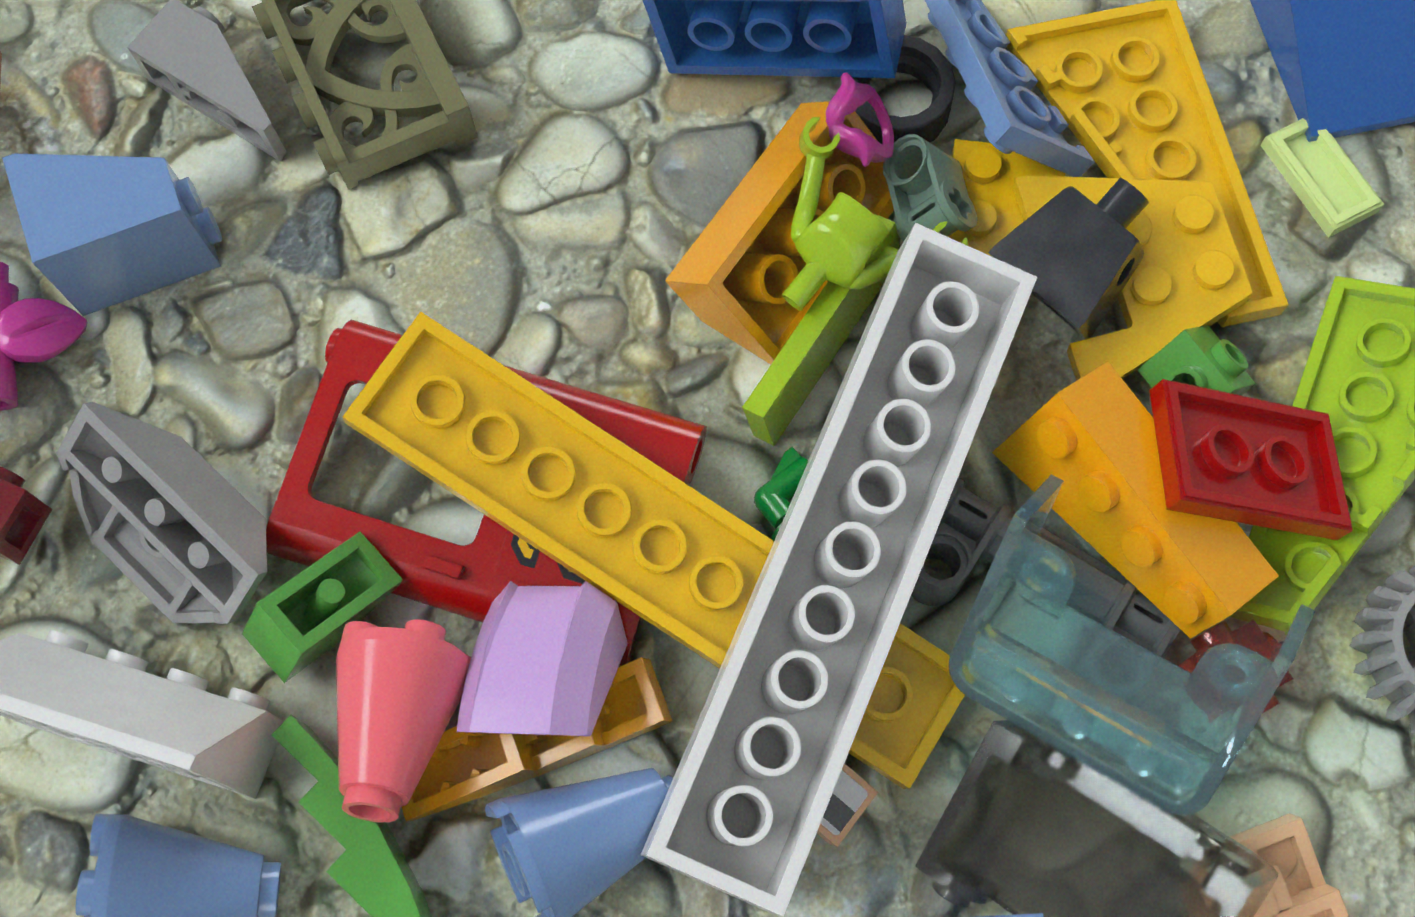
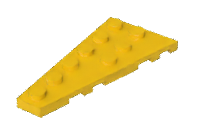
M1154 0L1007 29L1006 36L1010 41L1007 48L1023 64L1028 66L1038 80L1036 86L1049 103L1057 107L1069 124V129L1082 146L1086 148L1107 178L1213 182L1253 290V294L1247 303L1217 321L1220 326L1226 327L1281 315L1289 304L1177 1Z

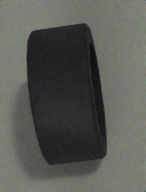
M904 35L896 72L910 74L923 81L932 92V101L927 109L916 115L905 117L889 115L894 143L899 138L909 134H916L931 143L937 139L948 123L956 80L951 63L936 46L919 37ZM852 77L856 82L862 84L872 79ZM866 101L855 112L876 140L882 144V131L873 107Z

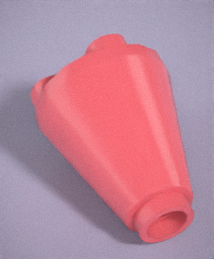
M419 619L406 622L404 628L378 627L362 621H352L345 624L336 656L339 791L344 796L342 810L350 816L382 823L393 822L399 818L401 807L408 804L462 698L471 657L455 645L444 641L446 630L439 624Z

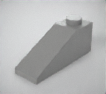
M169 0L127 47L147 80L278 161H281L287 154V151L223 36L225 28L212 13L202 7H197L193 10L178 0Z

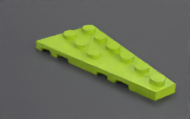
M1335 276L1292 406L1329 414L1353 531L1339 540H1332L1253 525L1249 539L1279 577L1229 617L1295 634L1414 481L1415 288Z

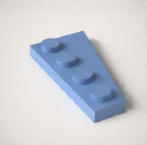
M925 0L930 10L928 19L940 31L948 47L945 51L946 56L959 70L966 84L964 89L966 97L978 108L986 125L984 134L988 141L1005 154H1011L1014 151L1070 176L1081 177L1095 161L1084 146L1077 145L1074 147L1066 142L1061 132L1069 124L1057 107L1051 105L1047 107L1038 96L1031 92V89L1038 80L1027 65L1023 64L1015 55L1005 50L1010 41L981 0Z

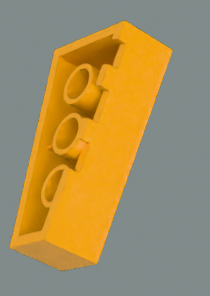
M1108 361L1055 394L992 452L1190 639L1231 616L1279 577L1237 522L1167 510L1154 419Z

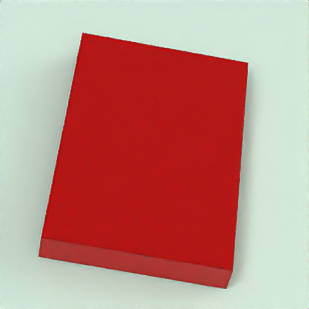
M1162 379L1149 390L1167 510L1332 540H1339L1353 531L1329 414Z

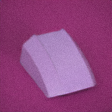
M510 581L492 602L480 629L466 674L456 732L591 736L628 644L617 602L587 581L582 586H518Z

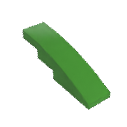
M290 715L271 735L318 780L298 803L346 849L326 872L371 917H432L424 893L386 822H371L355 818L342 810L344 796L339 791L338 758L307 724Z

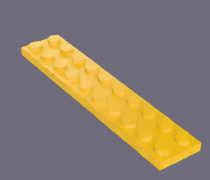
M420 311L342 416L345 423L720 669L774 541ZM900 623L849 754L902 789H910L978 673Z

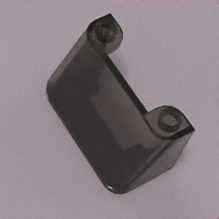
M1036 719L992 722L915 867L934 880L932 887L941 897L957 906L969 907L971 902L986 904L994 901L1012 915L1043 913L1044 917H1254L1279 875L1271 864L1247 847L1070 735Z

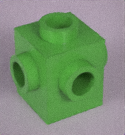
M1208 325L1183 330L1138 369L1151 388L1162 379L1242 396L1256 384L1245 371L1249 365L1242 352L1226 339L1220 340Z

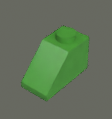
M358 532L258 601L242 635L285 683L341 641L345 624L352 621H362L400 585L403 579L361 532Z

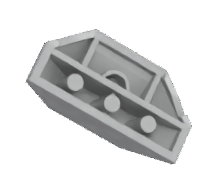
M95 402L83 403L56 454L63 471L69 470L73 498L89 539L172 623L229 624L236 622L267 573L266 518L181 436Z

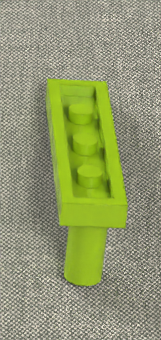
M877 214L874 215L888 228L890 234L877 246L866 266L900 249L896 223ZM886 278L858 290L842 287L829 281L826 283L742 406L754 437L772 446L776 445L883 283H885Z

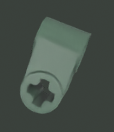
M909 134L899 138L894 143L892 157L883 163V174L887 180L895 211L896 228L902 241H905L915 223L932 230L940 222L947 221V225L939 232L947 237L957 230L966 232L975 227L978 221L977 213L969 198L959 161L916 134Z

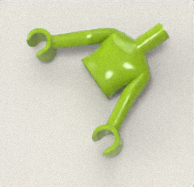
M820 117L811 118L806 123L799 138L800 150L806 157V164L799 199L791 225V238L806 265L782 293V297L799 311L805 307L825 281L858 290L883 280L888 276L898 252L885 255L866 266L874 250L890 233L888 228L873 213L843 192H839L828 209L812 222L819 202L825 159L833 154L840 141V134L838 133L827 146L820 147L813 144L809 133L815 129ZM940 222L932 230L939 233L948 222ZM965 237L960 243L968 245V239Z

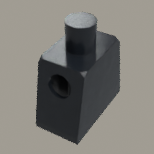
M1119 178L1097 204H1094L1076 188L1069 186L999 241L988 253L998 260L1037 276L1031 294L1080 336L1088 339L1094 334L1143 258L1144 251L1140 241L1126 228L1149 204V201L1137 188L1123 178Z

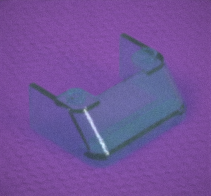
M1051 474L1014 514L950 655L949 671L951 678L957 688L972 700L1157 807L1179 815L1196 813L1202 810L1211 800L1293 663L1315 611L1301 604L1269 659L1244 646L1225 643L1209 648L1201 656L1192 673L1182 669L1067 606L1077 582V573L1073 561L1061 548L1039 537V533L1064 480Z

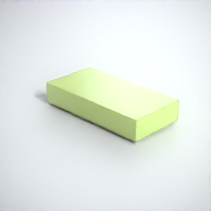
M1302 118L1266 136L1260 146L1329 238L1378 213L1384 203L1331 133L1329 134L1326 129L1318 130L1319 136L1317 140L1308 142L1305 135L1308 124L1306 119Z

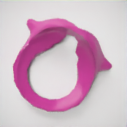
M843 73L841 75L842 84L829 101L826 109V122L829 127L831 141L839 133L840 141L836 147L846 154L858 157L865 167L870 162L879 163L892 157L894 149V135L888 112L881 98L870 85L858 83L849 73ZM868 101L877 115L882 131L883 143H879L861 129L850 128L844 125V117L853 113L858 107Z

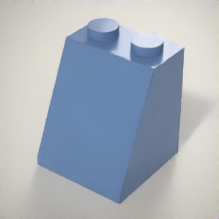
M18 153L2 157L32 263L82 316L221 267L214 244L222 241V236L210 208L202 207L200 198L190 178L186 177L179 180L165 158Z

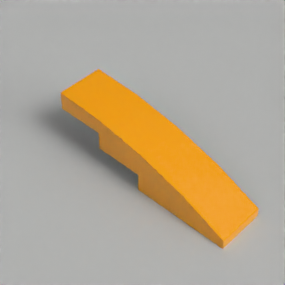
M641 657L618 667L591 736L456 732L457 726L444 731L408 804L402 806L405 820L414 821L481 798L599 753L673 722L651 660Z

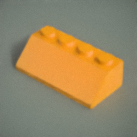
M829 101L808 102L799 105L665 280L702 322L769 364L773 363L828 282L825 281L801 311L791 306L782 297V293L806 265L791 238V225L799 199L806 164V157L800 150L799 138L806 123L813 117H820L815 129L809 133L810 140L813 144L820 147L827 146L832 142L826 122V109ZM855 111L844 117V125L850 128L861 129L876 140ZM836 147L833 154L825 159L819 202L812 222L828 209L839 192L849 195L871 213L888 219L894 211L887 180L883 174L884 161L879 163L870 162L865 167L858 157L846 154Z

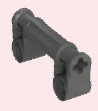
M958 477L926 556V559L936 558L946 563L952 572V577L946 580H938L926 573L922 567L911 596L916 601L928 606H941L950 602L958 594L978 559L984 558L1099 628L1076 668L1074 674L1075 689L1079 697L1087 705L1100 711L1114 710L1123 706L1147 684L1156 665L1169 649L1180 629L1121 573L1020 515L1009 506L1003 504L1000 507H996L964 488L965 480ZM1107 661L1115 664L1124 676V687H1115L1108 684L1099 673L1098 662Z

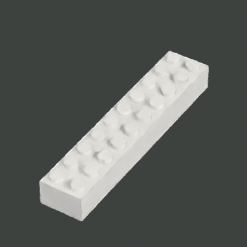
M918 223L914 224L896 254L641 856L769 913L784 917L1037 276Z

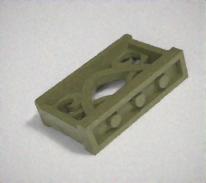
M261 0L262 3L252 6L266 39L278 36L282 47L272 50V53L286 83L298 80L303 90L292 97L307 129L316 125L320 127L324 138L313 143L328 175L340 171L348 190L359 186L358 181L452 141H455L456 145L459 146L478 138L469 105L416 0H323L333 7L328 15L318 7H303L305 13L313 17L306 26L294 25L289 18L292 9L313 0ZM383 11L388 14L387 20L377 26L370 25L359 18L364 13L371 22V18L376 12ZM350 28L362 38L377 43L406 41L407 44L396 50L383 66L380 76L381 90L358 86L330 73L336 51ZM295 44L311 45L306 67ZM404 70H411L418 74L417 78L410 83H404L399 79L402 91H394V81L398 73ZM318 94L339 105L333 111L330 118H328ZM374 115L385 117V128L380 137L359 146L352 145L344 139L345 127L350 123H362L363 129L361 133L363 137H366L375 126ZM431 115L399 129L398 117Z

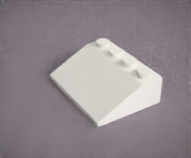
M54 630L49 631L45 640L23 633H17L0 640V716L256 799L278 744V741L271 734L284 722L266 711L270 700L233 687L228 698L206 692L209 684L208 680L174 668H170L166 679L145 672L149 662L114 649L109 650L106 659L95 657L85 653L89 645L87 642Z

